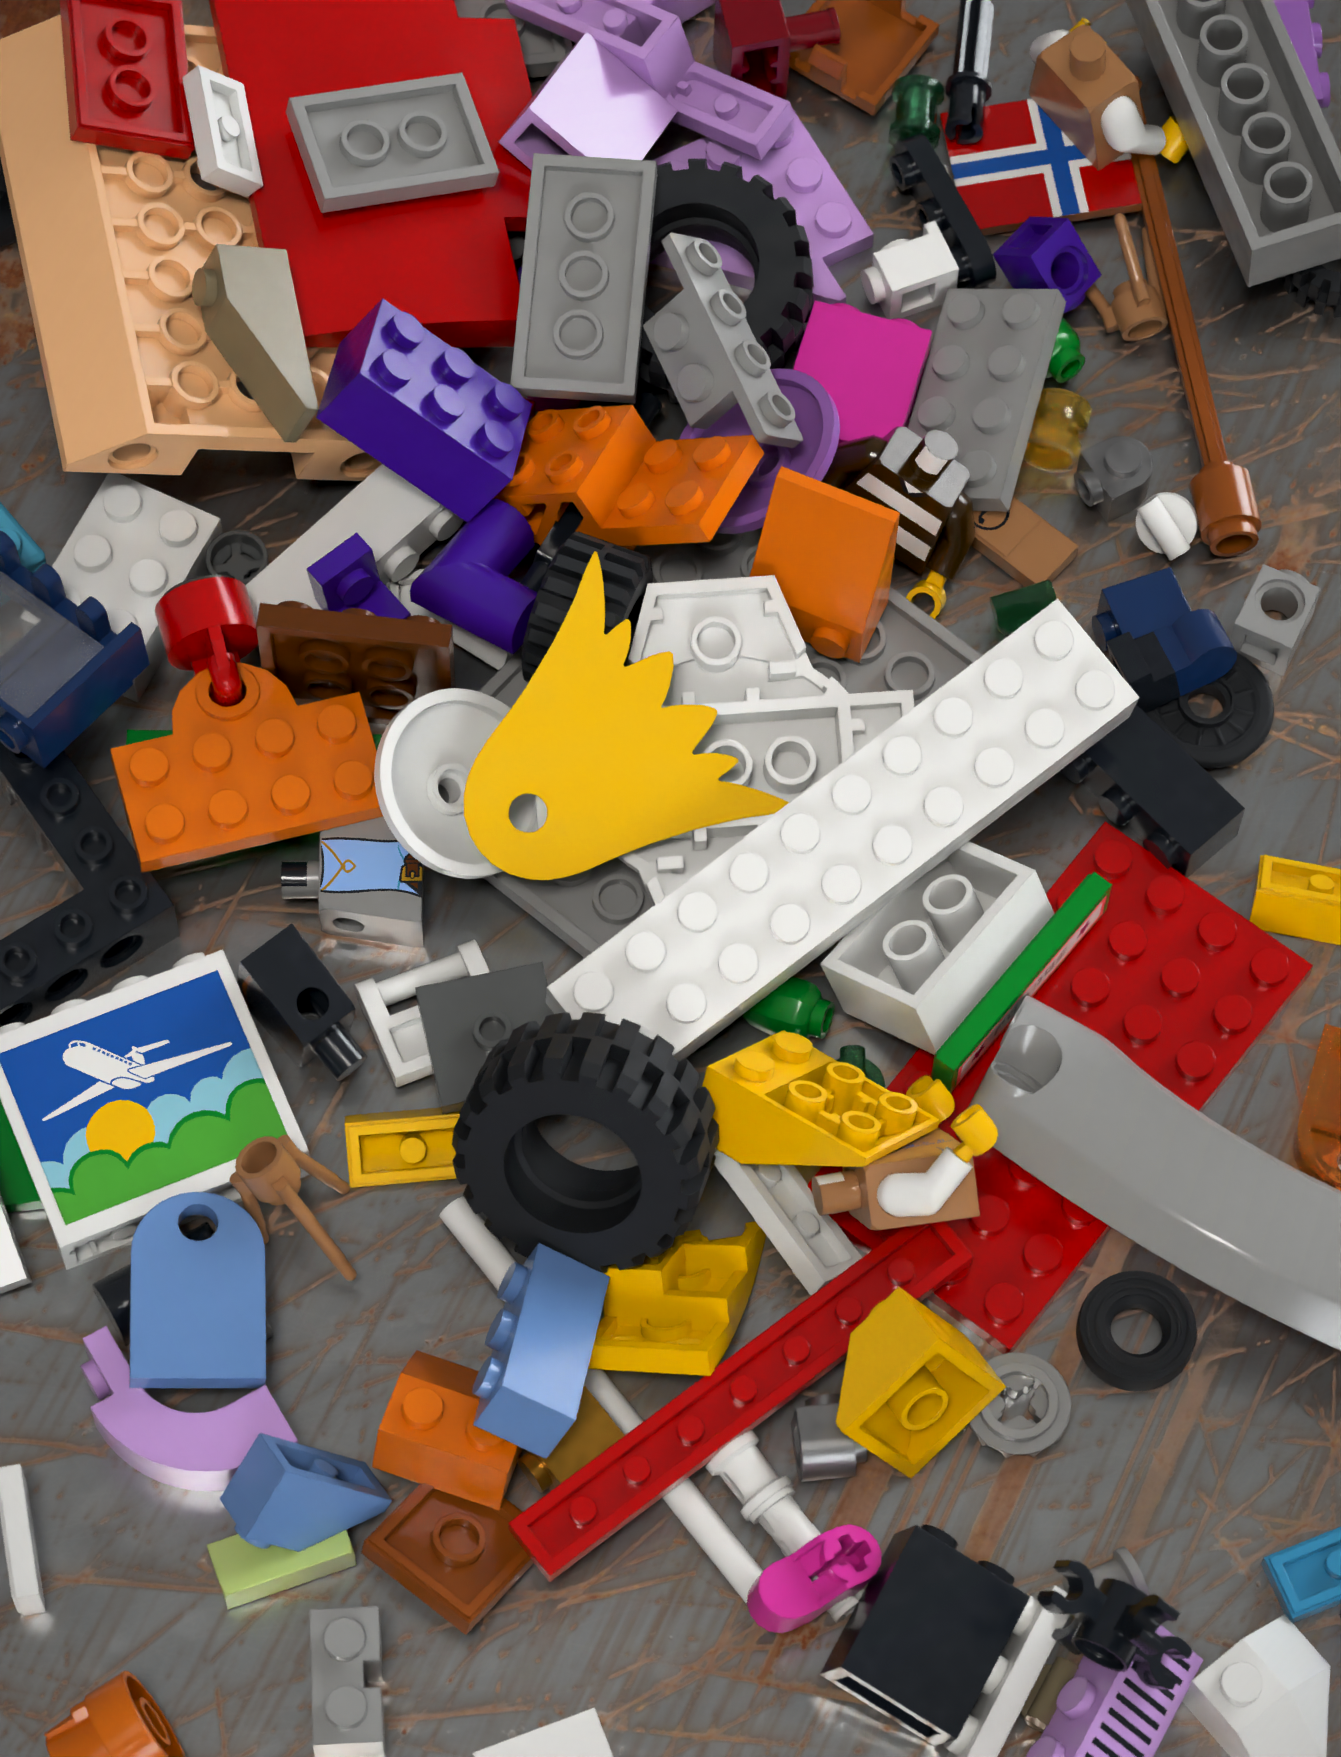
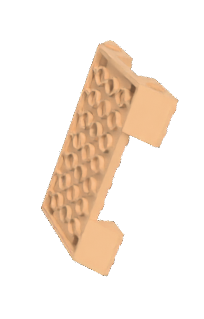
M61 15L0 39V158L63 472L182 475L198 449L291 452L296 479L363 481L382 463L317 419L318 411L296 443L284 442L255 400L246 397L240 392L236 382H241L205 332L201 307L194 303L192 296L194 274L198 268L203 267L216 244L258 247L249 198L214 185L216 190H206L198 186L191 177V174H200L196 148H194L187 160L70 140ZM184 24L188 73L200 65L224 75L214 27ZM306 348L318 409L338 348Z

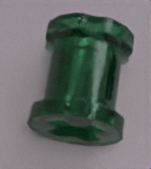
M921 74L900 77L892 86L891 94L892 99L896 102L895 122L890 125L888 141L895 148L897 141L917 133H922L929 140L932 147L936 149L939 146L941 132L940 128L936 125L938 106L944 101V85L933 77Z

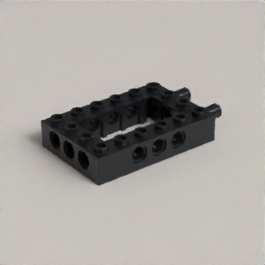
M0 742V782L4 797L11 806L15 803L18 804L34 827L39 847L44 853L50 850L67 874L70 889L74 895L0 940V1027L15 1022H22L26 1025L51 1015V1012L60 1004L79 998L180 935L173 903L150 871L141 873L136 851L63 750L43 768L23 752L14 753Z

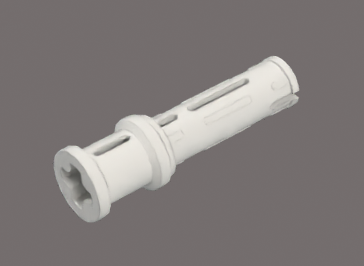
M751 1430L726 1445L705 1467L711 1476L720 1475L743 1505L740 1513L745 1520L751 1521L753 1525L760 1523L780 1547L785 1557H787L821 1533L809 1521L800 1509V1506L793 1499L792 1496L795 1494V1490L792 1488L794 1486L793 1482L787 1475L780 1477L756 1447L759 1438ZM817 1575L810 1579L811 1582L818 1579ZM864 1589L838 1602L827 1610L835 1623L841 1622L845 1616L848 1617L853 1613Z

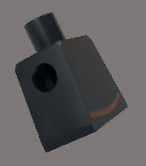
M292 923L240 961L237 984L249 1011L297 1066L301 1068L315 1057H318L334 1078L340 1081L355 1071L367 1059L368 1056L348 1033L351 1030L356 1011L352 1001ZM302 1015H313L319 1019L311 1020Z

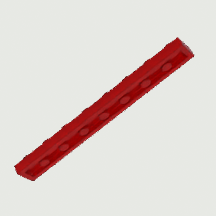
M946 1221L902 1227L718 1365L711 1376L702 1377L508 1523V1530L550 1583L706 1465L726 1445L740 1435L751 1431L847 1358L851 1333L869 1316L872 1309L878 1303L887 1299L898 1287L902 1288L919 1302H922L971 1265L974 1255Z

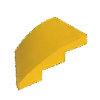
M756 1221L745 1223L744 1232L741 1236L708 1240L706 1236L702 1235L700 1229L685 1231L683 1235L675 1237L672 1247L660 1256L649 1258L646 1255L642 1265L626 1270H619L616 1264L610 1265L608 1272L603 1273L610 1276L603 1303L604 1317L598 1324L588 1369L711 1376L734 1337L750 1297L761 1261L766 1234Z

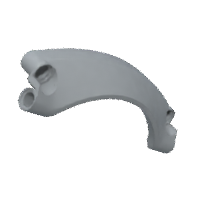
M1026 995L999 1046L1001 1047L968 1106L969 1108L974 1104H979L993 1120L998 1133L997 1141L993 1147L1077 1206L1169 1263L1247 1306L1341 1351V1191L1278 1160L1217 1124L1161 1085L1101 1034Z

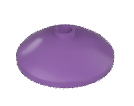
M770 369L781 393L790 401L795 410L794 420L802 434L803 441L794 448L758 442L764 451V455L716 531L717 533L737 534L763 528L775 479L781 466L818 481H822L837 450L840 420L837 407L830 394L817 380L808 374L792 369ZM737 403L708 429L690 427L688 423L679 439L753 435L739 403Z

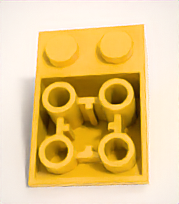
M784 1030L708 1065L702 1087L705 1086L710 1092L716 1108L712 1116L719 1125V1143L716 1149L741 1164L865 1167L937 1129L940 1119L919 1108L917 1103L909 1096L887 1090L865 1077L864 1072L858 1067L849 1063L839 1062L814 1048L812 1043L804 1036Z

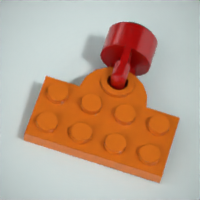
M205 575L188 579L170 588L155 606V615L169 663L177 669L193 671L194 677L180 690L173 707V734L110 749L111 762L141 873L383 817L374 781L377 750L360 692L297 706L287 685L268 670L240 662V659L251 653L258 645L257 622L247 588L243 582L226 575Z

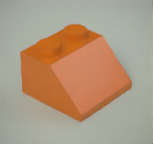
M416 1350L399 1375L379 1426L372 1468L419 1484L426 1483L434 1486V1489L500 1510L523 1448L473 1425L480 1397L474 1395L472 1389L479 1371Z

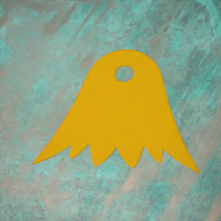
M596 551L593 552L584 571L575 598L553 643L515 704L482 747L473 763L465 785L464 818L470 837L478 850L493 865L506 873L529 880H552L569 877L638 848L695 829L747 817L775 814L789 803L763 791L735 783L719 781V777L738 763L736 757L719 753L693 755L694 748L712 726L717 710L705 705L661 707L672 678L674 667L672 652H661L625 667L623 665L630 645L631 622L629 619H625L608 634H604V583ZM522 794H534L540 797L547 807V819L544 825L534 832H522L516 829L509 819V807L512 801Z

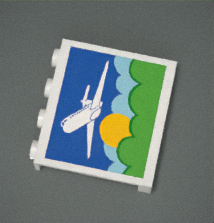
M223 949L206 956L203 952L190 954L177 961L172 969L149 978L142 975L127 978L115 985L111 992L89 1001L73 999L57 1006L51 1012V1015L26 1025L22 1022H15L0 1027V1100L51 1225L66 1270L132 1245L134 1233L143 1217L154 1206L172 1196L188 1192H207L226 1197L235 1203L242 1202L240 1194L229 1179L236 1172L235 1164L240 1151L257 1138L269 1136L278 1139L282 1135H288L297 1148L309 1156L307 1145ZM300 1168V1178L310 1175ZM191 1215L185 1218L180 1225L201 1218L203 1215Z

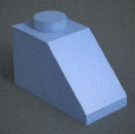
M262 1433L258 1434L220 1497L221 1502L236 1523V1532L245 1541L263 1549L275 1545L298 1552L385 1512L392 1502L366 1462Z

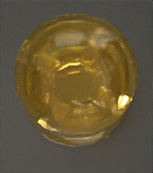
M1061 388L1042 389L1023 459L1030 465L1049 472L1062 473L1074 469L1077 466L1082 447L1078 437L1087 431L1092 415L1090 403L1082 396Z

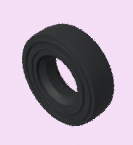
M1125 1271L1104 1279L1087 1295L1078 1315L1076 1338L1084 1362L1099 1379L1113 1387L1126 1391H1148L1172 1381L1186 1367L1195 1347L1197 1325L1189 1300L1175 1284L1154 1273ZM1129 1308H1140L1150 1312L1160 1323L1162 1329L1161 1342L1155 1349L1144 1354L1126 1352L1115 1343L1112 1337L1111 1322L1114 1317L1121 1311Z

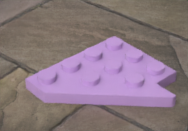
M793 108L795 117L762 160L707 136L651 160L656 161L657 165L671 162L673 171L689 169L688 159H707L708 169L720 171L722 163L725 161L741 166L743 180L750 182L755 175H759L773 185L774 199L786 197L796 211L797 225L804 226L812 260L813 303L816 300L831 305L835 303L846 304V295L828 267L873 247L874 233ZM706 240L718 251L722 259L721 269L728 283L753 290L755 275L748 259L728 245ZM663 251L651 262L655 265L674 269L666 251Z

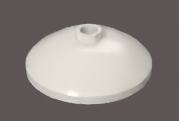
M463 688L437 690L417 698L402 708L388 724L382 735L374 767V781L378 803L389 829L398 842L423 865L444 875L464 879L484 878L503 872V870L493 865L478 850L470 837L464 818V791L467 777L476 757L511 708L496 698L475 690ZM439 784L445 787L448 791V803L445 802L440 796L438 790ZM522 794L516 797L509 807V819L512 825L522 832H534L537 830L534 794Z

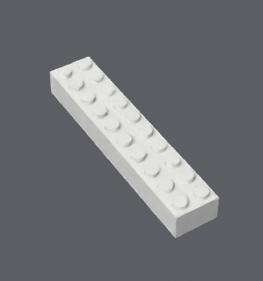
M1057 598L551 983L546 989V1004L554 1014L570 1013L572 1020L580 1019L583 1012L606 1014L605 1021L619 1025L624 1018L641 1025L639 1032L645 1036L654 1039L658 1034L675 1047L672 1055L678 1061L687 1058L1128 719L1140 697Z

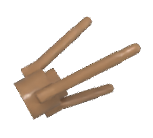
M1118 213L1114 217V222L1130 280L1121 283L1113 290L1115 299L1111 305L1095 284L1085 294L1100 313L1107 333L1120 329L1124 340L1139 341L1161 332L1167 326L1168 320L1146 228L1143 227L1142 240L1147 280L1143 278L1126 217L1124 214Z
M282 1135L278 1139L265 1136L247 1144L240 1151L235 1164L236 1172L230 1176L229 1180L240 1194L245 1210L258 1225L264 1245L269 1242V1235L258 1200L275 1206L286 1204L343 1277L348 1281L355 1280L357 1276L356 1270L297 1194L301 1187L300 1168L340 1194H347L350 1191L349 1184L338 1177L337 1174L299 1150L288 1135Z

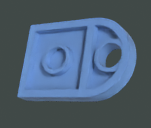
M188 1192L165 1199L154 1206L140 1221L131 1245L129 1388H260L266 1384L265 1245L258 1225L244 1208L234 1201L217 1194ZM191 1215H203L214 1222L217 1230L210 1238L195 1241L185 1237L181 1233L179 1225L185 1218Z

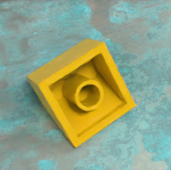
M898 1287L887 1299L878 1303L872 1309L869 1316L850 1335L835 1424L842 1433L911 1479L1000 1394L1006 1386L966 1335Z

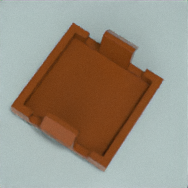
M816 0L806 13L834 7L840 26V45L820 46L816 44L811 49L790 52L789 67L875 116L938 36L939 24L922 14L916 18L906 12V0Z

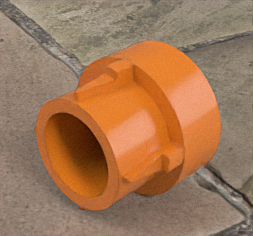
M126 1670L88 1693L83 1701L70 1708V1716L44 1734L50 1757H185L173 1728L157 1702L145 1686L131 1672Z

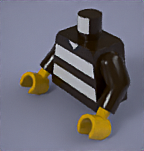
M896 426L883 438L871 435L838 444L833 461L821 482L900 512L894 558L918 574H921L925 567L931 569L926 580L917 582L907 594L906 599L913 603L916 594H929L935 603L934 610L929 616L935 619L946 602V593L943 586L947 578L954 580L975 537L972 500L964 493L970 473L965 466L954 460L958 454L956 441L951 435L942 430H931L921 438L906 427Z

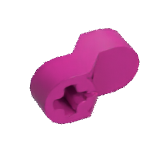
M843 1525L818 1535L790 1556L772 1563L763 1570L748 1592L747 1606L751 1617L759 1626L767 1631L784 1633L811 1622L838 1602L857 1594L875 1576L881 1565L882 1552L877 1540L870 1532L860 1526ZM817 1575L818 1579L811 1582L810 1579Z

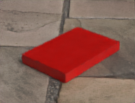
M60 0L70 140L188 160L195 148L182 80V77L188 73L182 0Z

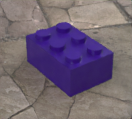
M382 298L339 343L316 418L468 523L513 479L532 403L523 398L513 386L499 381L472 362L465 352L451 347L424 328L413 315L400 311Z

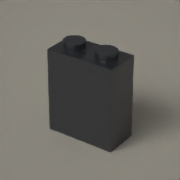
M915 1525L893 1535L881 1558V1565L877 1573L867 1584L820 1675L935 1746L958 1738L1030 1596L1013 1586L1014 1577L1002 1567L984 1560L976 1563L957 1551L958 1542L948 1533L931 1525H922L921 1527Z

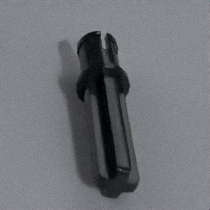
M960 0L953 75L945 83V94L949 98L945 134L952 141L956 137V127L959 125L958 144H973L983 136L985 102L992 95V84L987 78L994 5L991 0Z

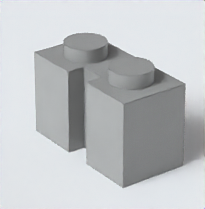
M379 1606L309 1609L312 1745L315 1757H385L384 1705L381 1687L366 1688V1682L383 1681L382 1627Z

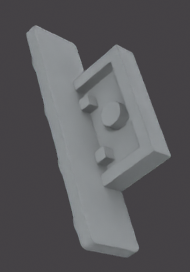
M673 232L669 233L662 240V244L684 289L643 325V328L690 427L708 429L734 405L739 403L758 442L789 448L796 447L803 441V437L794 420L795 410L790 401L781 393L770 370V358L763 347L757 343L745 318V306L740 298L733 293L721 269L722 259L718 251L705 239Z

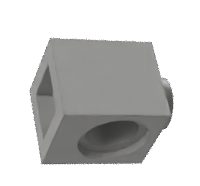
M1263 564L1234 623L1230 641L1236 652L1249 659L1252 663L1284 676L1313 616L1321 588L1310 584L1306 578L1297 572L1287 569L1277 570ZM1276 610L1286 615L1288 619L1274 620L1268 617L1264 611Z

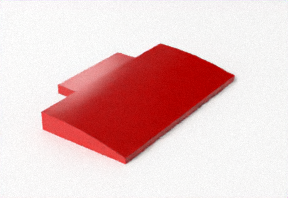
M209 0L223 74L244 84L263 181V186L248 196L258 247L287 250L306 348H338L339 343L382 298L400 311L413 315L424 328L451 347H513L520 286L507 231H526L532 170L503 147L499 140L533 97L515 19L458 17L454 0ZM463 73L499 170L495 186L325 213L320 212L286 115L289 98Z

